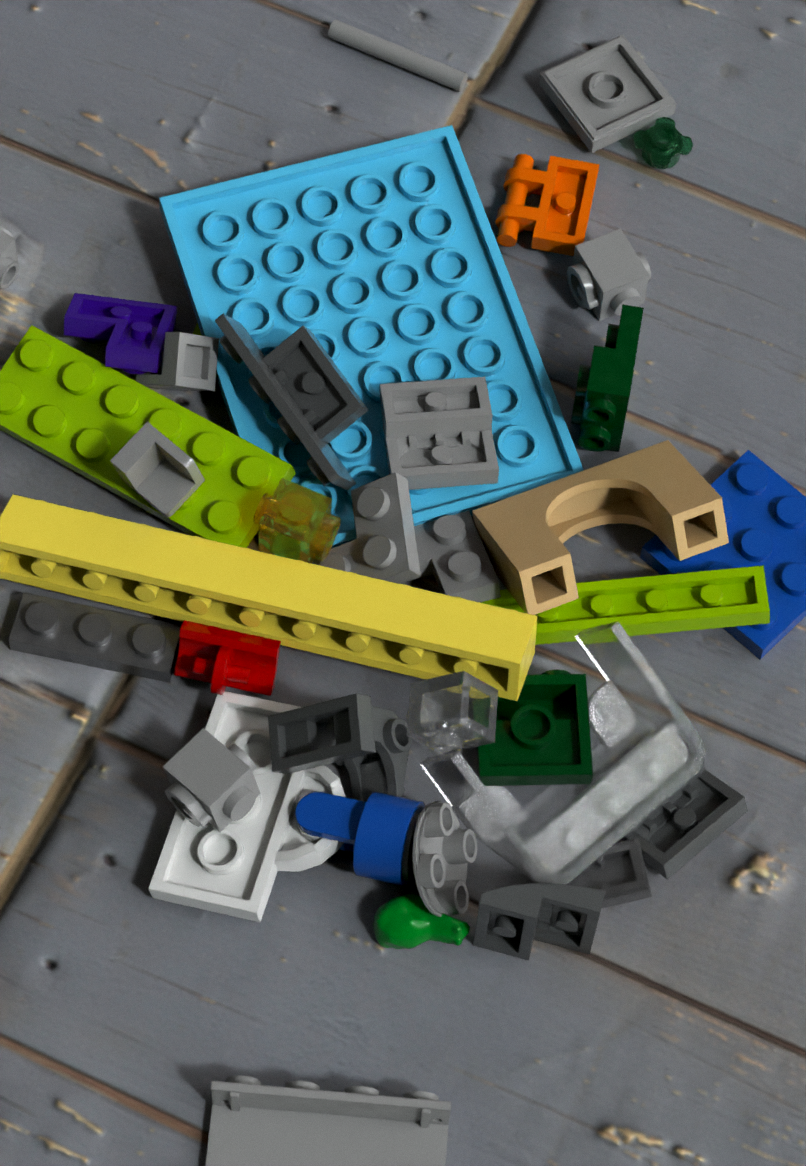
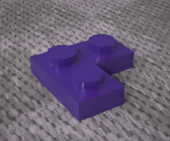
M75 293L64 316V335L80 337L82 340L90 343L108 341L105 367L121 368L124 372L130 374L158 373L164 356L165 332L174 331L177 306Z

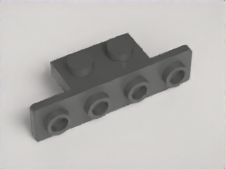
M224 313L220 315L215 322L225 334L219 339L221 345L237 363L245 362L253 374L248 379L253 390L265 403L273 402L282 416L277 419V422L283 432L295 444L298 445L302 442L312 457L306 462L313 474L326 486L332 483L348 491L356 482L328 443L369 411L310 329L301 326L267 356H264L241 323Z

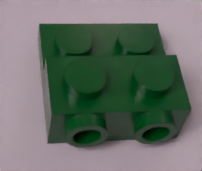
M622 305L619 325L608 324L605 347L594 345L591 366L580 364L571 424L581 425L578 445L586 450L594 452L605 450L619 452L643 315L642 307Z
M549 670L538 675H527L518 701L473 691L474 740L477 747L478 786L591 784L593 767L586 674H571L565 670Z

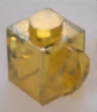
M281 478L273 495L269 493L263 495L254 515L253 522L259 525L258 550L311 564L314 559L323 562L332 548L341 523L340 517L331 514L332 498Z

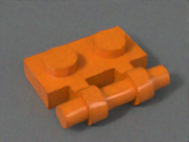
M527 154L516 155L513 167L506 172L503 185L507 192L505 203L499 206L495 220L496 226L499 228L497 242L502 246L512 247L516 245L518 233L523 230L532 231L531 249L574 256L575 246L584 243L600 164L550 156L546 172L533 169L534 159ZM531 194L541 195L539 208L525 206L526 197Z

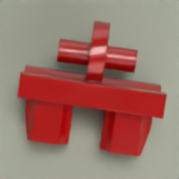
M183 621L179 633V651L174 675L211 683V693L223 695L226 687L268 696L272 695L281 641Z

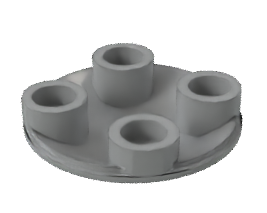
M438 801L427 804L419 815L414 831L412 862L416 885L424 905L433 915L442 917V914H464L468 908L469 894L466 886L467 863H473L476 859L477 841L471 829L461 828L451 805L448 802L442 803Z

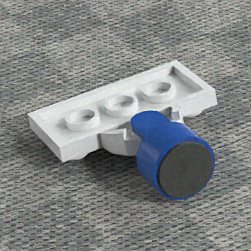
M224 691L223 695L217 694L205 730L227 748L232 744H236L246 752L256 765V769L252 773L260 794L256 797L251 810L243 818L232 821L221 832L209 822L204 827L195 826L176 809L148 889L154 899L261 922L278 871L300 872L321 865L338 850H347L354 853L353 867L357 876L406 886L415 879L412 862L413 838L417 820L425 805L422 801L379 792H373L367 802L346 798L340 778L324 765L290 774L272 772L268 716L302 707Z

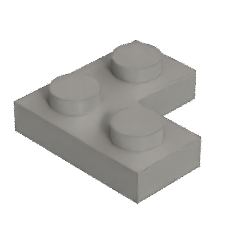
M394 472L351 490L357 539L312 556L313 564L398 584L420 577L421 572L408 479Z
M469 510L454 515H445L437 520L414 526L421 576L417 578L434 574L441 594L461 597L475 602H484L501 597L499 580Z

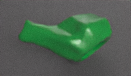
M415 894L398 896L384 903L375 912L373 922L378 944L384 948L412 949L430 940L459 946L470 930L469 924L463 920L453 918L447 914H442L441 917L433 915L426 908L421 897Z

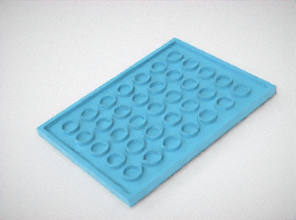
M452 125L159 198V209L202 336L220 339L225 335L215 322L224 313L241 323L264 356H267L301 326H305L311 330L369 410L328 443L356 484L348 491L332 483L326 486L313 474L306 461L312 456L303 443L300 442L297 445L292 442L279 426L277 419L282 414L273 402L265 403L249 384L248 379L253 374L245 362L237 363L226 352L219 341L216 379L235 435L291 464L296 473L264 521L275 555L305 562L313 560L312 556L357 539L351 490L389 475L381 411L380 384L472 377L486 378L492 410V435L499 466L498 483L409 490L414 526L437 520L445 515H455L468 510L471 516H473L472 511L584 470Z

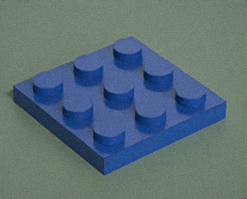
M748 450L710 484L722 497L729 543L679 561L659 537L655 535L642 547L640 558L660 575L764 565L770 623L723 628L758 659H761L806 616V497Z

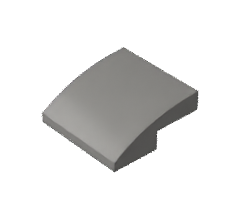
M485 377L380 384L381 411L389 474L397 472L408 479L409 490L498 483L499 466L492 435V410Z

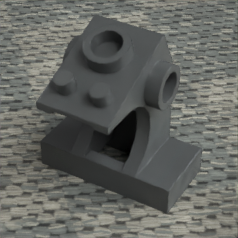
M356 693L268 716L272 772L290 774L336 762L339 766H346L349 772L352 799L367 802L373 792L398 797L404 795L405 788L403 786L409 749L412 745L413 729L391 709L372 706L371 696Z

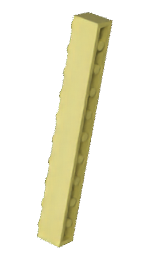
M12 494L0 516V579L181 622L185 620L279 640L282 646L513 701H518L535 654L538 616L518 612L513 609H505L461 597L449 596L405 584L393 583L353 572L337 570Z

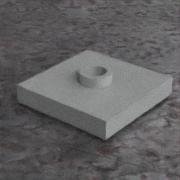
M620 35L540 73L539 85L591 153L675 114L677 103L624 35Z

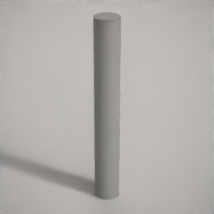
M333 20L330 25L328 38L459 92L463 90L467 82L468 73L339 20Z

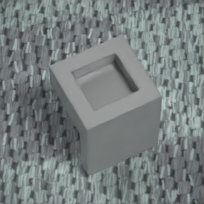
M165 332L162 375L136 374V381L146 387L166 390L215 391L219 338L183 332Z
M146 422L110 460L122 481L165 517H171L205 481L195 461L149 422Z

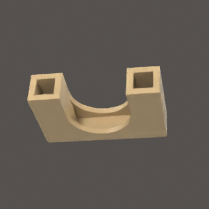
M669 440L472 511L474 524L497 577L523 611L531 615H536L579 599L571 554L563 543L586 529L616 523L633 524L647 528L659 537L679 561L729 543L722 497Z

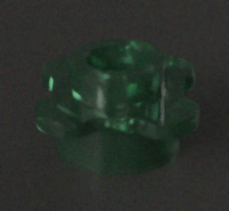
M668 117L658 118L654 126L647 130H638L633 137L634 146L642 149L641 154L644 161L657 169L673 167L678 163L681 155H688L693 147L692 139L688 136H683L675 128V121Z

